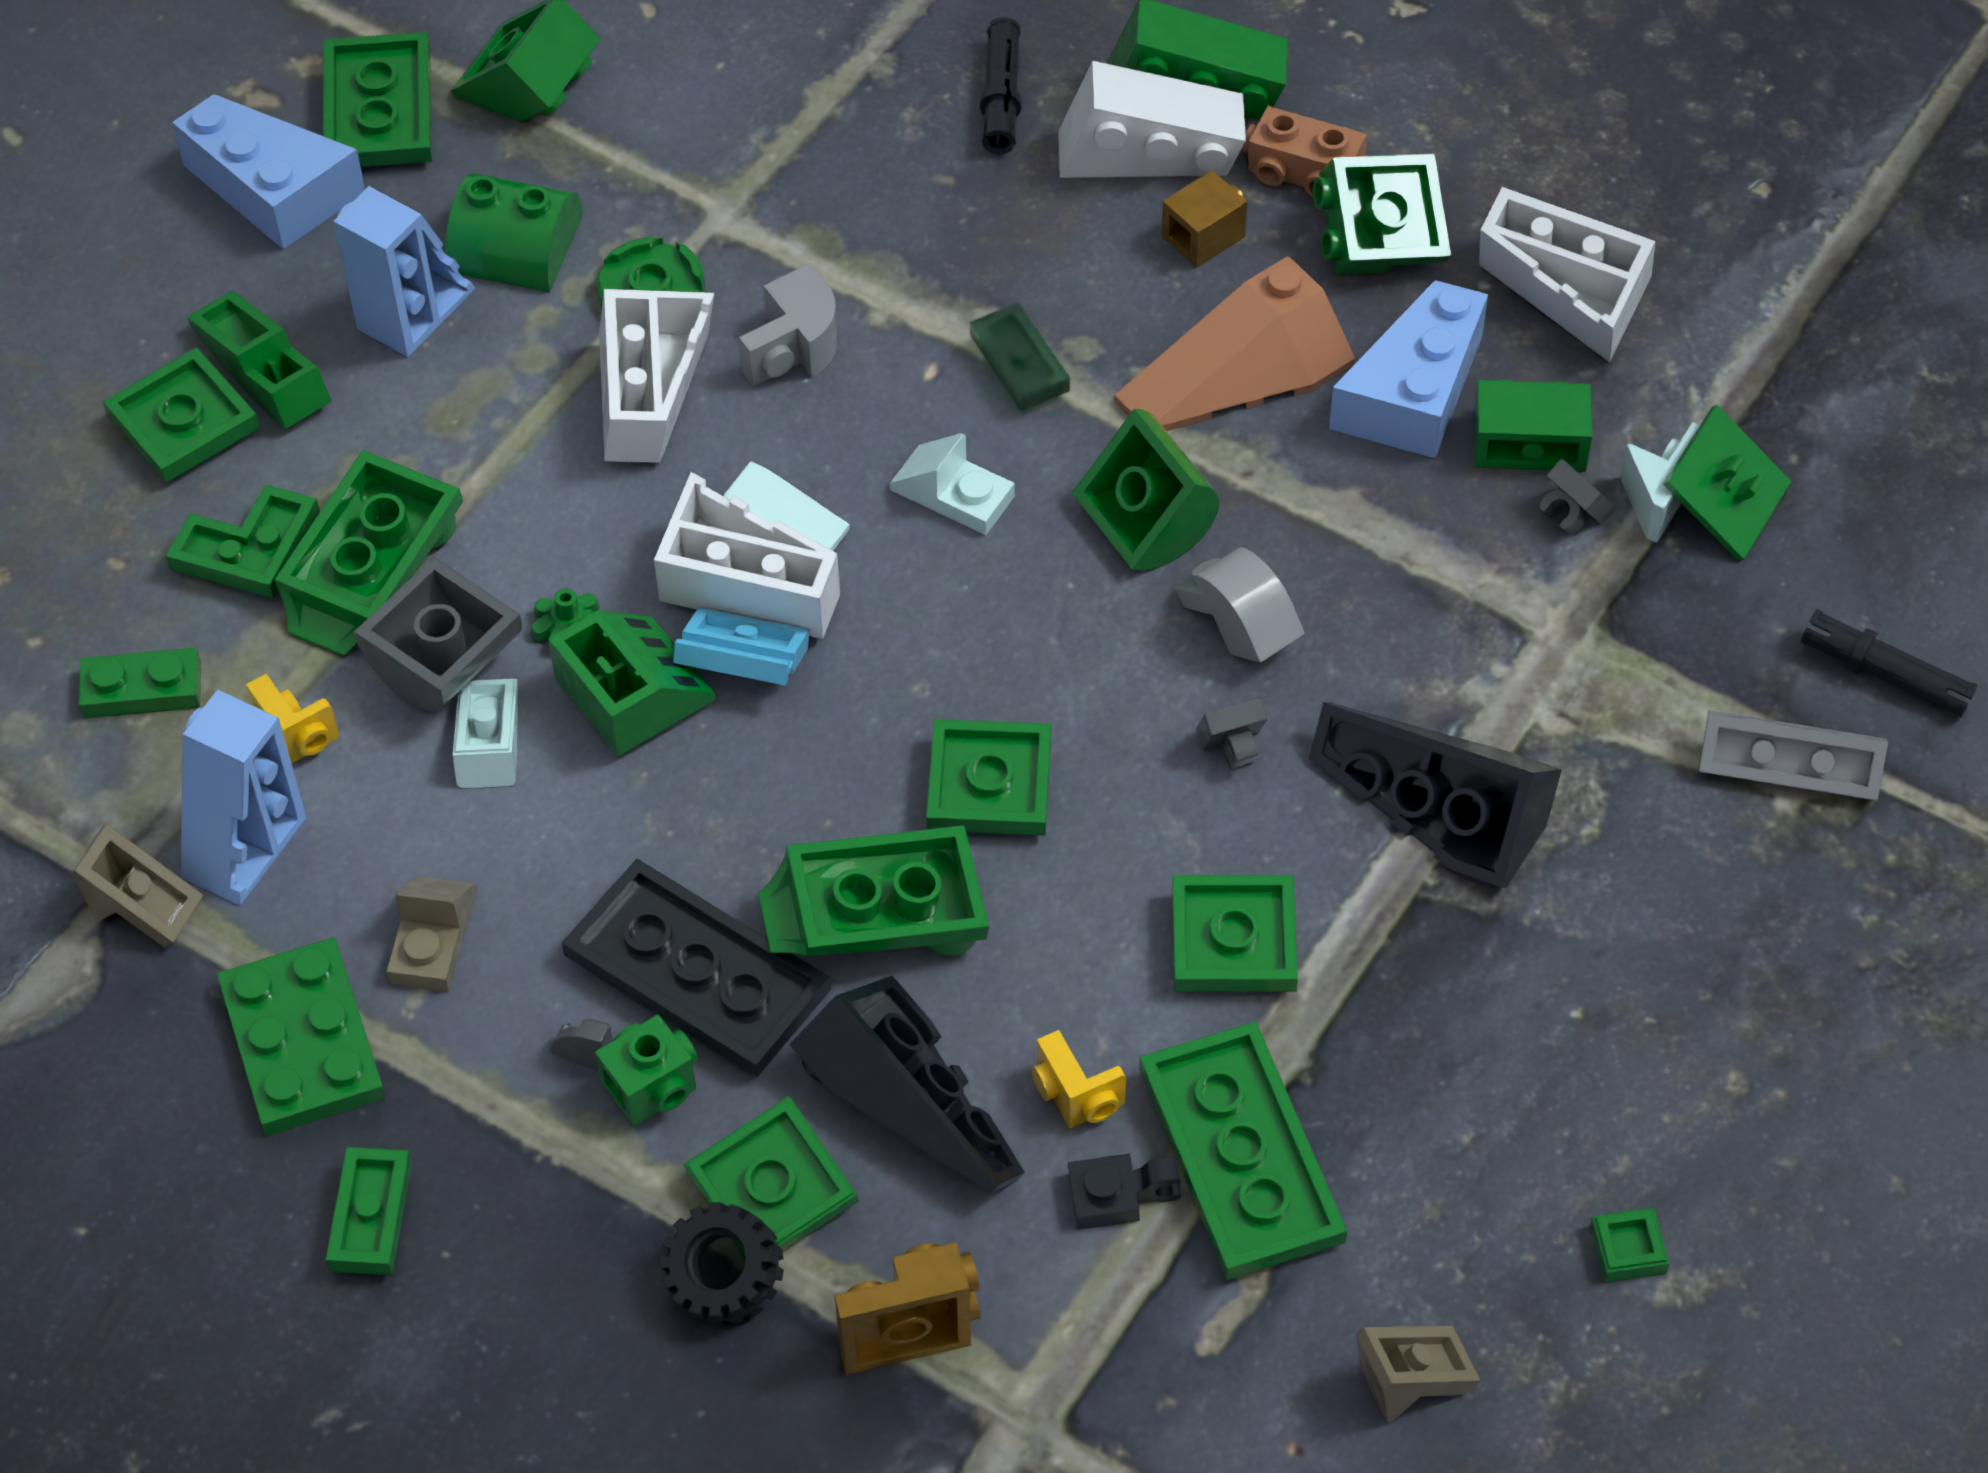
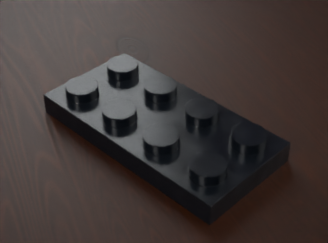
M636 859L562 942L564 956L651 1011L659 1014L662 1018L756 1077L762 1073L831 990V980L828 975L792 953H770L766 937L639 859Z

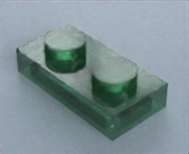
M1019 302L970 322L971 338L1020 411L1070 391L1069 375Z

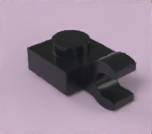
M1130 1153L1068 1162L1077 1230L1140 1221V1203L1169 1202L1181 1198L1180 1176L1176 1157L1157 1158L1135 1170L1132 1169Z

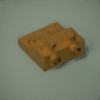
M957 1242L942 1246L936 1243L920 1244L910 1248L903 1255L893 1257V1282L883 1284L879 1281H866L852 1286L846 1293L834 1295L839 1347L845 1374L849 1375L971 1346V1321L980 1319L979 1305L975 1292L979 1290V1281L971 1252L960 1254Z

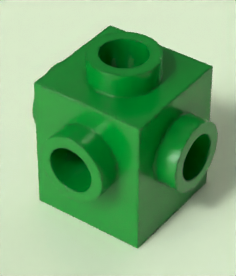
M659 1014L642 1024L635 1023L627 1026L616 1035L612 1042L595 1051L600 1082L633 1127L659 1111L667 1112L677 1108L687 1099L691 1092L696 1090L693 1064L698 1061L696 1051L684 1032L678 1029L672 1033Z

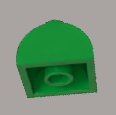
M470 173L461 182L453 200L447 225L445 254L455 259L460 266L458 272L463 276L550 293L583 216L580 196L575 192Z
M1136 408L1132 410L1072 491L1075 498L1132 570L1155 569L1185 554L1207 533L1219 510L1218 494L1159 421L1149 411Z

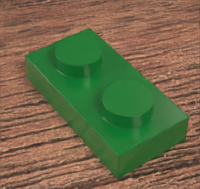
M197 647L80 658L79 706L83 718L200 708L201 660Z
M346 1147L326 1256L329 1272L393 1275L412 1166L409 1150Z

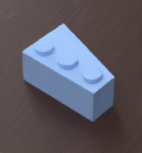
M370 186L353 202L346 204L333 221L357 330L407 358L476 289L470 280L462 277L458 272L460 266L455 259L447 256L441 249L444 244L420 213Z
M1435 280L1333 387L1329 429L1436 459L1482 339L1488 294Z

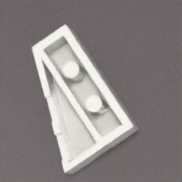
M1092 61L1058 130L1059 177L1203 176L1211 170L1219 176H1227L1246 141L1243 94Z
M1502 187L1480 230L1479 265L1610 362L1652 276L1655 241Z
M604 289L599 328L604 461L661 462L708 337L714 293Z
M692 472L690 473L654 558L659 601L696 610L702 607L810 629L809 636L823 639L840 596L837 553L780 521H777L775 524L768 522L749 510L748 503L735 496L731 500L706 487L705 479Z

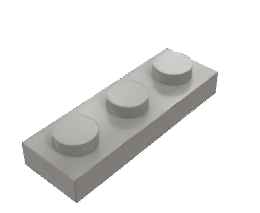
M1708 710L1698 769L1699 772L1878 800L1888 741L1886 738Z

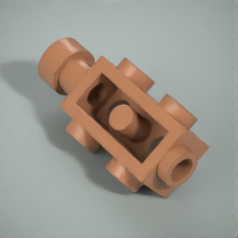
M1267 106L1258 125L1251 124L1245 134L1246 141L1242 147V154L1248 156V171L1254 173L1259 181L1268 186H1279L1283 182L1304 187L1305 191L1313 198L1314 180L1320 177L1319 173L1332 158L1366 156L1367 134Z

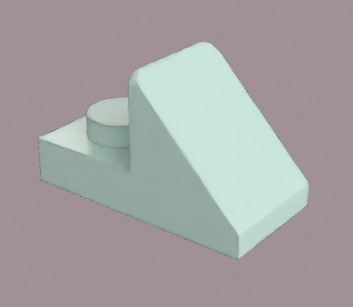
M1692 422L1681 441L1672 439L1669 442L1662 457L1632 444H1628L1625 448L1620 474L1621 481L1646 538L1656 543L1682 504L1663 483L1700 425Z
M962 433L918 445L890 482L891 491L984 535H987L1015 497L1014 482L966 461V436Z

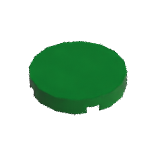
M646 237L628 241L612 250L604 259V267L600 270V274L598 271L596 286L602 308L604 289L705 292V278L700 259L687 246L676 242V246L663 244V238Z

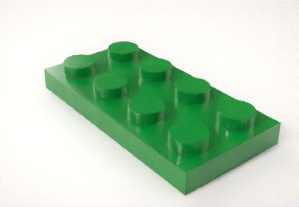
M1256 1021L1140 1056V1072L1226 1281L1346 1243L1347 1229Z

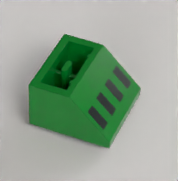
M597 610L548 638L556 681L617 756L624 754L716 700L715 692L694 667L673 663L675 644L651 616Z

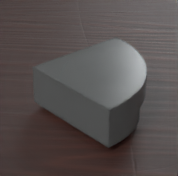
M594 1019L583 1020L580 1027H572L571 1023L564 1024L551 1045V1053L598 1070L595 1051L613 1041L611 1027L609 1023Z

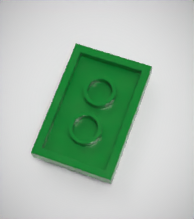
M428 32L324 39L323 136L357 149L360 167L432 162L431 46Z
M335 937L217 973L265 1136L386 1099Z

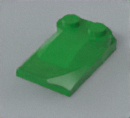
M362 450L275 578V583L285 606L287 631L293 637L341 657L345 656L357 644L354 631L413 577L432 548L446 543L453 536L456 528L455 513L463 503L460 488Z
M964 825L787 845L784 859L770 882L758 892L759 905L770 953L814 956L926 946L931 951L940 955L955 956L968 951L973 947L975 941L986 940L989 929Z

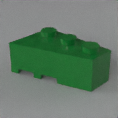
M1138 0L1106 64L1242 93L1244 118H1261L1267 106H1275L1286 86L1288 38L1157 1Z

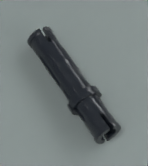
M1006 17L992 20L990 26L987 27L986 90L980 97V111L984 116L982 144L987 151L995 154H1005L1013 150V145H1016V117L1022 109L1021 95L1017 92L1018 51L1021 29L1015 20Z
M1819 609L1814 612L1809 622L1811 625L1831 635L1826 637L1806 627L1801 638L1802 644L1810 645L1847 662L1846 669L1856 674L1860 670H1864L1879 679L1956 714V717L1959 718L1963 717L1969 705L1967 702L1947 694V691L1951 690L1972 700L1978 684L1974 682H1968L1876 639L1878 633L1866 628L1864 632H1861L1824 614Z

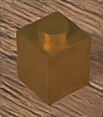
M1211 170L1163 200L1162 238L1197 268L1245 238L1247 200L1235 185L1226 183Z

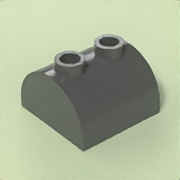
M433 557L360 625L354 633L357 644L369 665L395 693L417 708L428 712H437L521 632L522 622L519 613Z

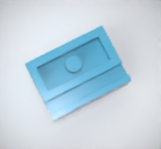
M699 607L682 631V639L675 641L673 663L786 686L789 674L794 673L808 650L810 629Z

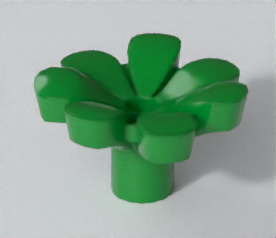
M571 589L557 591L554 595V601L548 598H540L534 606V615L539 619L532 623V638L538 642L544 641L596 612L599 609L597 598L591 593H585L577 598L576 592Z

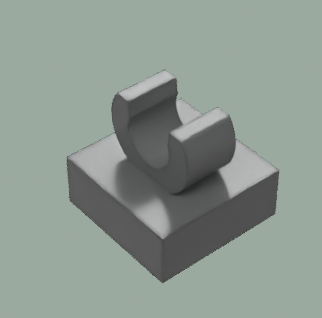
M1563 459L1546 475L1561 490H1553L1547 493L1541 500L1539 508L1551 517L1559 507L1569 505V515L1559 525L1569 535L1575 534L1583 527L1586 512L1602 525L1615 511L1616 507Z
M1255 698L1204 713L1196 727L1203 750L1223 745L1225 758L1230 770L1252 764L1254 762L1252 757L1259 754L1253 735H1257L1267 721L1261 698Z

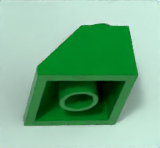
M544 0L502 22L450 91L460 100L520 122L539 113L548 116L566 99L567 94L563 89L569 81L576 80L590 67L593 60L589 57V54L601 38L565 0Z

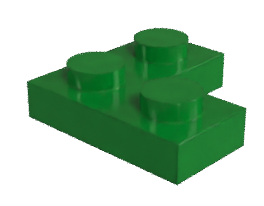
M265 484L242 527L189 513L166 554L169 570L274 598L278 591L275 578L320 513L317 498Z

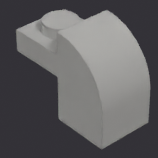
M809 263L764 285L766 319L768 323L739 337L742 373L753 387L772 377L784 375L798 364H801L808 374L814 377L822 372L835 356L838 346L834 294L818 271Z
M1240 546L1222 559L1216 558L1201 563L1192 570L1191 578L1175 587L1184 608L1214 616L1230 655L1261 663L1305 634L1291 599L1278 577L1260 557Z

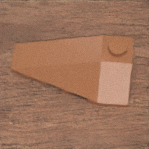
M1287 256L1245 281L1115 394L1114 402L1128 416L1134 408L1149 411L1163 428L1169 431L1212 418L1214 411L1243 403L1246 409L1264 405L1265 397L1290 390L1293 391L1294 396L1314 391L1354 366L1355 356L1324 289Z

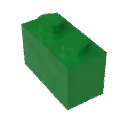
M1508 379L1478 380L1473 412L1474 467L1551 470L1563 459L1575 471L1586 472L1592 441L1591 384H1575L1563 381L1552 383L1524 382Z

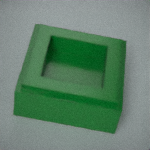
M1654 1207L1592 1216L1590 1230L1604 1283L1667 1274L1670 1263Z

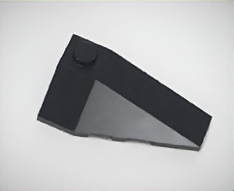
M1323 702L1309 756L1311 761L1359 799H1367L1393 820L1392 825L1406 836H1414L1435 853L1434 858L1448 869L1501 888L1509 885L1546 828L1562 771L1560 768L1509 751L1331 702Z
M893 975L836 995L790 1043L791 1047L802 1058V1065L805 1071L814 1080L824 1084L831 1093L989 1193L1017 1181L1025 1173L991 1116L981 1108L971 1106L964 1095L963 1089L969 1080L960 1066L950 1065L948 1067L934 1046L942 1038L931 1019Z

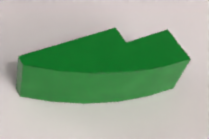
M233 290L187 316L192 329L226 371L267 414L285 429L332 402L318 366L291 347L284 328Z

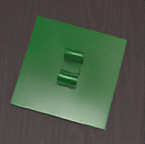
M1714 405L1707 413L1663 485L1738 561L1745 559L1792 481L1718 405Z

